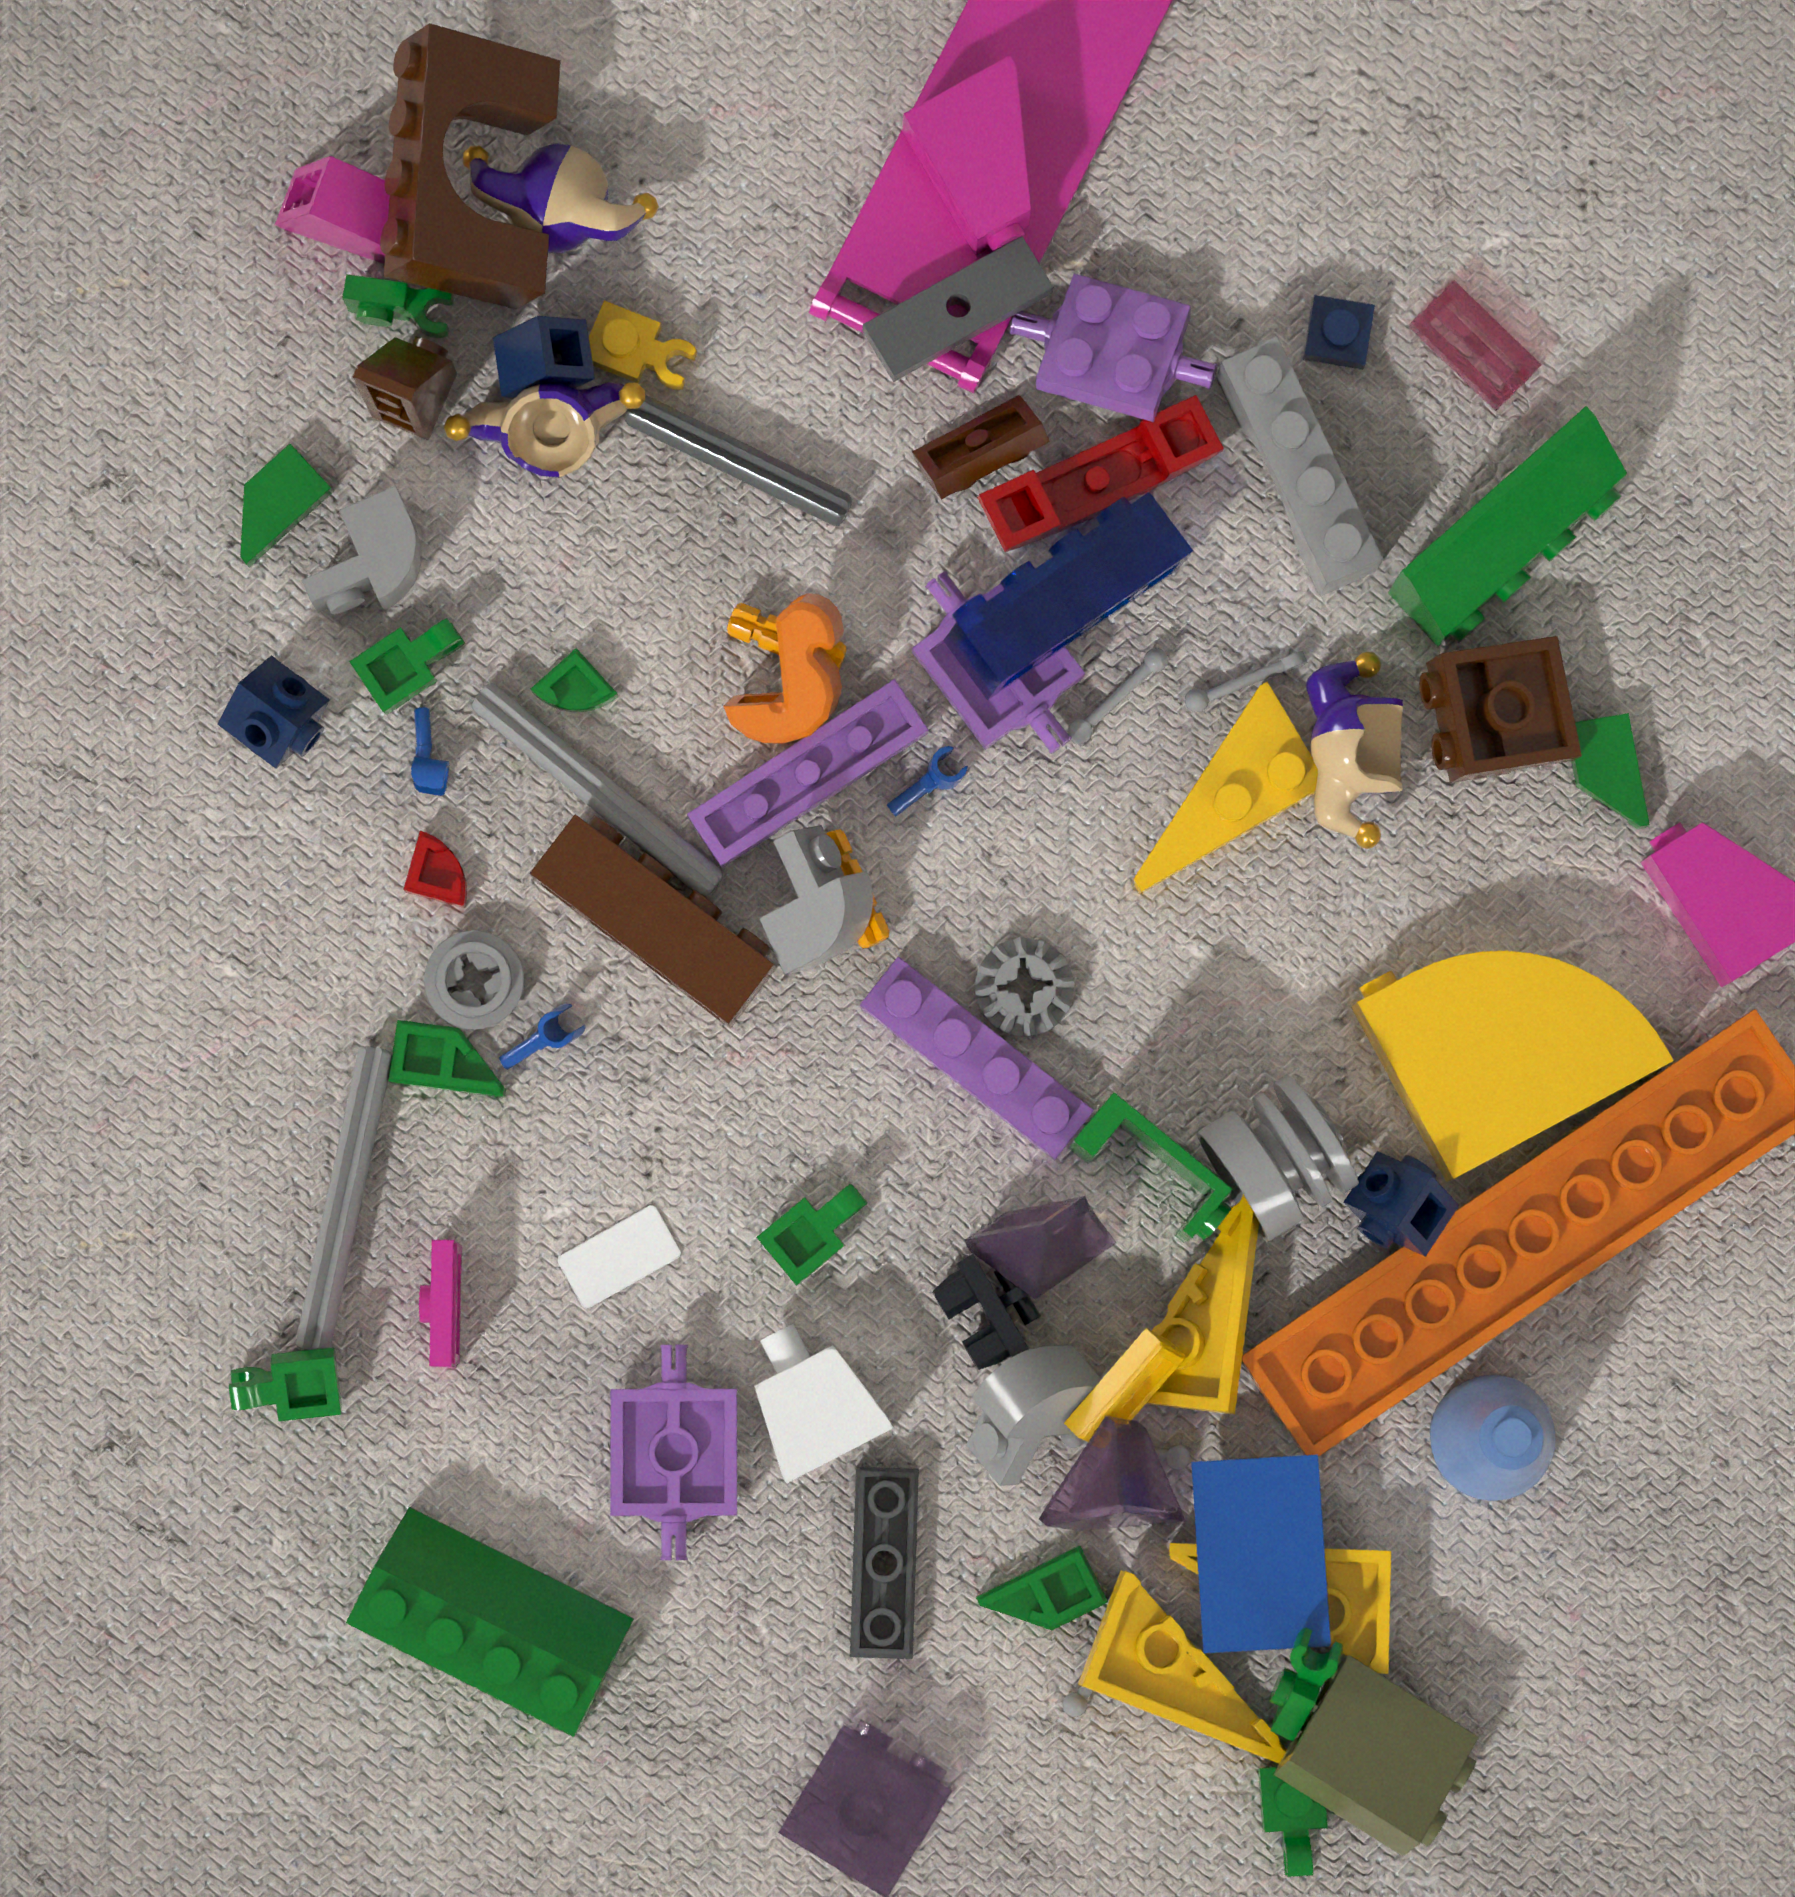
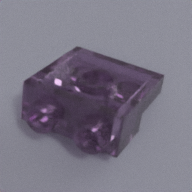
M860 1719L856 1728L843 1721L778 1833L881 1896L888 1897L952 1792V1787L942 1781L948 1771L917 1752L908 1761L888 1749L893 1738L863 1719Z

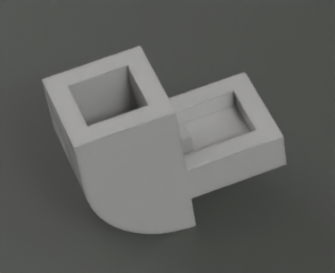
M396 485L339 510L358 555L302 579L309 599L318 613L329 608L331 614H339L355 608L365 601L363 593L374 589L383 609L386 610L398 603L412 588L420 570L421 544L416 528Z
M822 825L793 830L774 840V844L799 898L759 919L784 975L814 968L847 951L861 938L871 917L873 894L867 871L844 876L840 867L841 855L832 838L825 834Z
M1073 1345L1036 1347L1013 1356L997 1367L983 1381L972 1397L983 1410V1413L966 1446L999 1486L1018 1485L1044 1436L1074 1434L1064 1422L1101 1381V1378Z

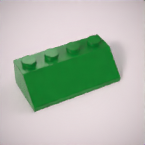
M1585 406L1400 572L1388 594L1437 647L1449 636H1452L1458 643L1464 640L1486 619L1479 610L1495 595L1503 602H1506L1532 578L1524 570L1541 554L1549 562L1552 561L1577 538L1570 530L1573 525L1586 514L1596 521L1622 497L1615 488L1624 479L1627 472L1595 414Z
M409 1507L375 1563L346 1624L574 1737L579 1732L635 1618Z

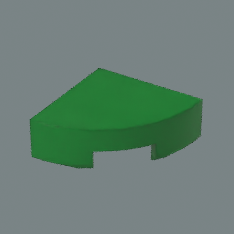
M577 648L530 688L531 692L544 703L568 712L596 710L619 697L618 693Z

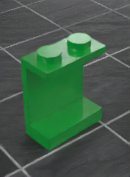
M1113 1092L1068 1149L1088 1164L1118 1127L1122 1128L1205 1196V1199L1174 1236L1183 1243L1191 1240L1195 1235L1199 1236L1202 1240L1209 1238L1232 1210L1223 1201L1232 1188Z

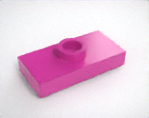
M432 1240L431 1285L420 1286V1323H430L429 1367L457 1368V1364H460L462 1245L455 1240Z

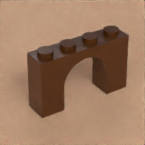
M431 23L401 42L393 63L394 74L398 77L397 102L393 106L389 119V131L394 136L393 157L385 176V191L390 195L388 220L383 227L380 239L381 251L385 254L384 277L512 309H518L545 294L549 235L495 221L471 209L456 193L448 178L444 165L443 145L446 131L452 120H470L526 136L557 118L561 60Z

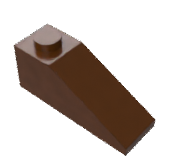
M415 336L412 343L394 337L357 365L352 377L372 418L429 440L457 376L452 360L446 358L448 351L437 343L422 337Z

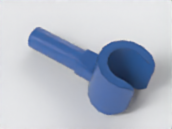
M426 707L414 709L417 747L415 748L416 756L411 767L413 785L420 793L443 796L447 788L449 761L431 759L430 711Z
M945 746L938 749L928 764L927 772L918 778L916 783L886 804L895 817L936 788L950 790L961 782L968 766L962 768L954 776L944 775L938 768V762L950 755L954 747Z
M565 1003L546 1013L539 1021L538 1030L531 1034V1037L499 1057L503 1067L508 1070L538 1050H542L547 1046L561 1048L579 1038L585 1031V1024L572 1033H567L560 1027L558 1022L559 1015L571 1008L572 1004Z

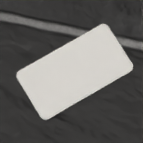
M650 1205L558 1257V1264L582 1307L590 1308L678 1259L681 1252L657 1208Z

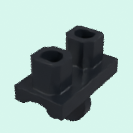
M972 1254L956 1264L958 1271L949 1275L932 1291L948 1320L978 1303L989 1321V1326L962 1341L977 1370L999 1364L1009 1357L1012 1358L1023 1351L1029 1350L1006 1308L1013 1305L1025 1326L1041 1317L1029 1294L1044 1286L1038 1275L1021 1283L1009 1262L994 1271L995 1276L1005 1291L1004 1295L998 1297L975 1256Z

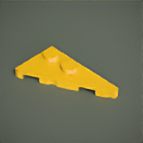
M1268 682L1258 687L1133 878L1134 885L1139 894L1144 893L1315 793L1318 769L1313 757Z
M1244 1194L1238 1204L1231 1207L1232 1210L1218 1226L1217 1229L1221 1232L1202 1262L1193 1265L1171 1299L1164 1320L1152 1329L1153 1332L1172 1341L1186 1356L1146 1403L1148 1405L1235 1414L1259 1221Z
M1170 1543V1559L1198 1574L1197 1544ZM1325 1549L1331 1646L1329 1647H1332L1335 1642L1343 1644V1654L1352 1656L1379 1674H1388L1391 1551Z
M1121 1570L1078 1685L1279 1764L1287 1749L1279 1741L1278 1736L1270 1731L1271 1728L1262 1718H1259L1235 1692V1687L1203 1651L1197 1649L1188 1639L1184 1630L1172 1616L1167 1615L1140 1585L1142 1584L1134 1574Z

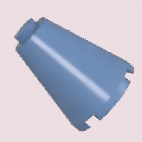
M1484 1375L1462 1382L1453 1387L1441 1399L1431 1419V1448L1441 1475L1455 1489L1476 1499L1499 1501L1525 1493L1543 1477L1554 1455L1555 1428L1546 1404L1534 1390L1510 1377Z

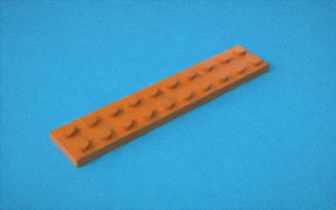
M1754 1009L1458 1208L1426 1257L1402 1246L1242 1355V1365L1302 1454L1318 1455L1319 1457L1794 1135L1795 1065L1757 1010Z

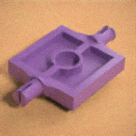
M1075 273L1071 279L1063 304L1053 314L1051 319L1020 311L1015 314L1011 323L1010 334L1044 342L1045 354L1036 376L1037 390L1151 422L1155 420L1163 395L1170 389L1176 379L1211 389L1217 372V363H1209L1183 355L1182 340L1191 318V305Z
M947 571L937 576L938 582L935 578L928 582L925 586L926 589L931 592L947 615L936 631L912 648V653L982 747L986 750L1009 732L1027 727L1028 725H1031L1049 749L1050 754L1059 750L1060 744L1062 747L1067 744L1072 737L1067 734L1050 709L1061 694L1085 677V672L1012 575L988 593L971 597L968 600L949 577Z
M660 1345L661 1383H656L643 1389H611L610 1516H644L656 1522H661L660 1560H672L673 1535L676 1537L675 1560H688L687 1522L703 1516L737 1515V1389H705L687 1382L688 1345H676V1368L674 1370L672 1369V1345Z

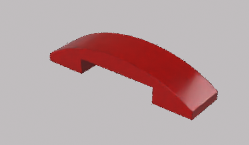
M1194 395L1157 412L1154 422L1142 419L1140 424L1133 429L1037 473L1033 469L979 494L977 498L1004 552H1008L1062 532L1116 508L1193 469L1221 453L1224 448L1197 395Z

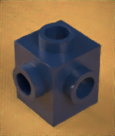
M271 655L238 683L217 724L248 747L253 753L277 769L295 752L303 757L314 747L324 732L325 727L318 722L330 699Z
M1379 1151L1375 1153L1365 1170L1358 1176L1359 1184L1350 1191L1343 1202L1361 1220L1357 1229L1369 1240L1387 1249L1394 1242L1425 1257L1459 1207V1204L1435 1179L1436 1173L1423 1162L1409 1155H1405L1399 1161Z

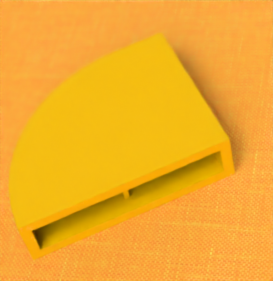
M1481 951L1457 955L1434 962L1399 980L1396 979L1391 970L1361 986L1359 989L1364 999L1351 1007L1446 1182L1457 1178L1674 1061L1652 1025L1621 993L1600 978L1579 967L1555 958L1533 953Z

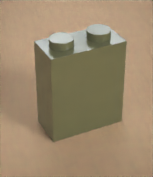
M1348 1655L1339 1663L1336 1673L1325 1681L1315 1705L1296 1738L1289 1745L1273 1775L1399 1855L1405 1856L1421 1843L1427 1847L1430 1846L1439 1834L1448 1815L1440 1810L1449 1791L1451 1790L1457 1794L1474 1770L1476 1761L1469 1757V1754L1479 1737Z

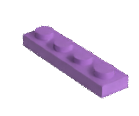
M893 679L818 728L811 736L801 739L689 812L687 817L720 867L723 868L926 736L929 730L896 680Z
M900 957L896 958L860 1004L861 1009L1054 1161L1094 1111Z

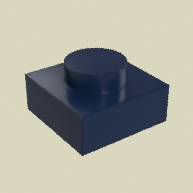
M1314 295L1303 360L1363 370L1366 364L1375 305Z

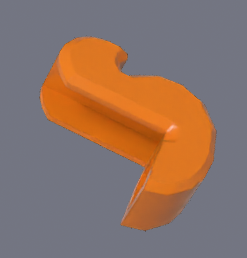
M807 593L799 596L776 618L783 693L740 694L732 696L723 705L730 724L747 738L762 743L783 744L809 737L837 709L842 691L839 668L824 649H832L841 640L844 629L838 608L828 598L819 594Z

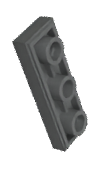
M1021 236L864 323L862 331L890 378L895 382L1051 295L1054 287L1025 239ZM953 305H960L967 310L968 314L957 318L950 315L947 309Z
M856 1467L850 1657L913 1659L919 1469ZM889 1551L894 1554L897 1565L892 1573L881 1575L873 1569L872 1559L876 1553Z

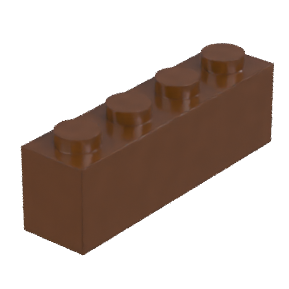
M575 814L531 870L530 875L533 880L731 1029L775 972V965L767 959L772 949L744 927L736 936L720 924L717 920L723 912L697 891L693 890L686 898L667 884L673 874L648 854L643 853L637 861L618 847L624 837L605 821L594 815L590 822L587 823Z

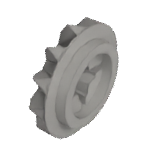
M477 930L454 934L439 944L431 954L424 974L425 992L434 1011L446 1022L466 1030L495 1027L516 1010L525 986L522 964L513 948L502 938L489 932ZM465 956H467L469 962L474 964L479 972L488 969L490 971L500 969V972L493 974L492 979L484 983L486 991L484 996L487 1000V1003L484 1005L470 990L463 992L458 990L451 994L449 990L458 987L457 983L465 979V972L463 970L465 965L462 960Z
M1018 937L996 945L987 954L980 964L976 975L975 994L981 1012L994 1027L1010 1035L1030 1037L1043 1034L1061 1022L1072 1004L1075 981L1066 957L1048 942ZM1020 961H1025L1026 969H1029L1031 979L1042 980V983L1052 982V986H1045L1043 990L1033 993L1030 1013H1025L1024 1003H1021L1019 994L1008 993V990L998 991L997 987L1007 986V983L1016 981L1018 970H1020Z

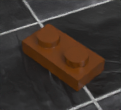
M1019 394L912 451L920 471L942 500L955 492L970 488L977 480L1009 463L1023 460L1032 451L1050 441L1042 422Z

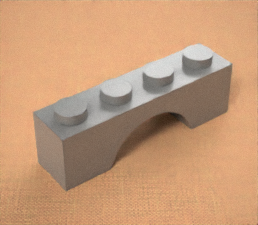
M1278 336L1221 361L1216 379L1242 433L1252 441L1272 476L1291 525L1295 546L1319 596H1324L1376 572L1383 557Z

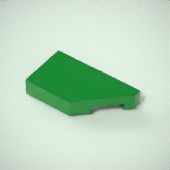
M288 444L244 484L240 558L249 568L333 493L332 488L291 444Z
M1629 713L1575 722L1582 757L1571 761L1576 787L1594 800H1599L1628 820L1627 823L1636 829L1648 827L1650 824Z
M397 1020L389 1075L390 1083L505 1098L506 1088L460 1028Z
M1080 1545L976 1596L979 1605L984 1608L1049 1630H1054L1108 1603Z

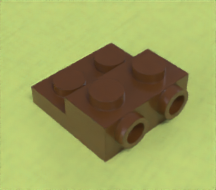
M1558 636L1446 652L1426 662L1428 672L1422 673L1419 680L1420 696L1426 709H1435L1440 733L1433 734L1431 751L1436 767L1439 770L1447 769L1450 783L1505 775L1518 769L1569 762L1582 757Z

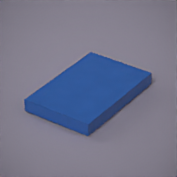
M1318 1455L1191 1462L1203 1653L1292 1649L1297 1634L1304 1628L1312 1630L1308 1643L1309 1648L1331 1646Z

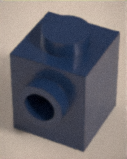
M536 316L493 337L501 397L515 398L522 390L545 383H562L575 389L595 379L585 319Z

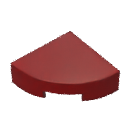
M420 831L404 885V892L465 908L467 883L460 862L441 840L429 833Z

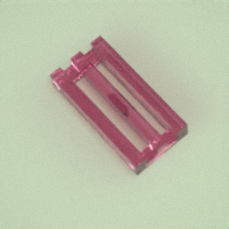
M1455 280L1409 325V328L1496 412L1541 367V364ZM1450 303L1520 369L1517 374L1447 307ZM1435 318L1442 322L1506 384L1500 391L1430 324Z

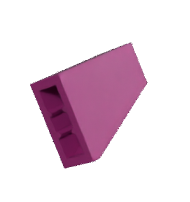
M1011 55L903 114L902 132L975 256L989 248L994 252L1021 236L1024 237L1023 229L1029 226L1031 203L1017 65Z
M332 156L296 168L275 226L385 264V254L381 251L380 247L381 233L388 220L390 195L385 191V180Z
M1679 822L1649 841L1655 852L1640 863L1721 987L1733 982L1795 942V882L1703 822L1688 832Z

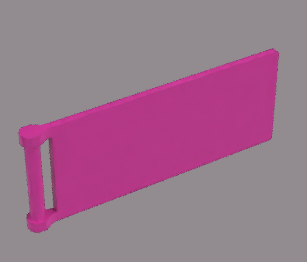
M968 0L913 108L1011 55L1016 63L1031 203L1029 226L1023 229L1025 233L1023 238L1039 264L1173 0ZM902 130L809 310V314L825 322L831 317L862 333L863 324L880 314L840 295L847 280L898 305L993 252L989 248L975 256ZM953 305L947 309L950 315L957 318L968 314L967 310L960 305ZM1013 316L970 339L977 343L970 358L951 350L927 363V365L958 379V387L975 394Z

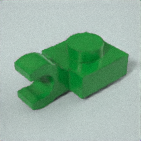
M346 274L342 298L349 313H356V320L373 326L389 327L392 326L393 319L410 321V318H412L420 331L432 338L448 336V325L443 322L429 320L427 318V311L434 304L453 305L454 297L452 293L432 288H410L408 283Z
M445 618L413 641L410 640L406 632L400 627L349 662L382 712L388 715L436 683L438 680L428 665L452 654L462 647L465 642L454 625Z
M853 1184L846 1186L818 1211L804 1197L756 1238L794 1284L798 1286L846 1246L834 1231L860 1211L868 1202Z
M334 1347L272 1354L271 1371H265L257 1367H243L231 1370L230 1372L232 1383L229 1384V1394L232 1410H248L276 1404L278 1422L341 1415L342 1400Z
M1308 1628L1299 1631L1290 1654V1662L1295 1670L1293 1671L1286 1667L1282 1669L1269 1698V1702L1278 1706L1270 1731L1291 1741H1294L1315 1705L1323 1683L1336 1673L1343 1652V1644L1338 1642L1333 1644L1328 1653L1320 1654L1312 1651L1308 1646L1312 1630Z
M1277 1767L1258 1768L1262 1831L1264 1833L1282 1832L1285 1876L1313 1875L1309 1830L1328 1828L1326 1808L1273 1775Z

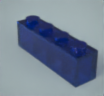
M1150 492L1130 504L1126 497L1117 500L1096 517L1097 522L1100 524L1098 527L1084 536L1078 529L1071 531L1048 550L1052 558L1037 568L1030 561L1022 564L1000 582L1004 588L1003 591L988 601L982 593L978 594L952 614L956 623L943 641L987 700L1178 571L1193 553V549Z

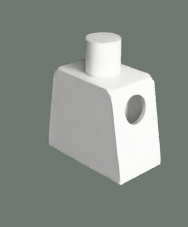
M794 1324L760 1341L777 1374L755 1385V1390L781 1474L786 1484L893 1429L890 1420L833 1345L810 1356Z

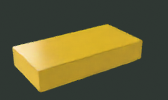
M1145 1328L1064 1424L1078 1438L1103 1450L1107 1449L1182 1363L1186 1355L1172 1341Z

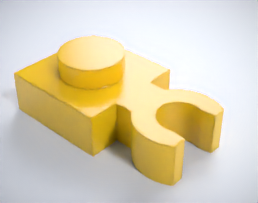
M605 300L589 335L593 366L638 384L645 368L655 371L658 380L665 387L673 390H683L685 379L678 374L671 373L666 367L667 362L670 358L678 355L695 361L697 350L690 342L682 339H671L664 343L658 341L657 339L662 329L660 322Z

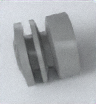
M1288 1074L1273 1084L1277 1098L1284 1109L1280 1112L1262 1091L1253 1096L1252 1101L1261 1123L1260 1126L1252 1129L1243 1118L1231 1110L1197 1132L1200 1144L1219 1178L1232 1188L1229 1194L1236 1204H1238L1244 1194L1259 1221L1258 1234L1267 1243L1303 1220L1300 1206L1294 1194L1300 1188H1303L1320 1206L1325 1207L1331 1203L1332 1197L1321 1176L1325 1173L1343 1194L1359 1184L1356 1173L1349 1161L1346 1144L1323 1107L1314 1098L1305 1093L1299 1084Z

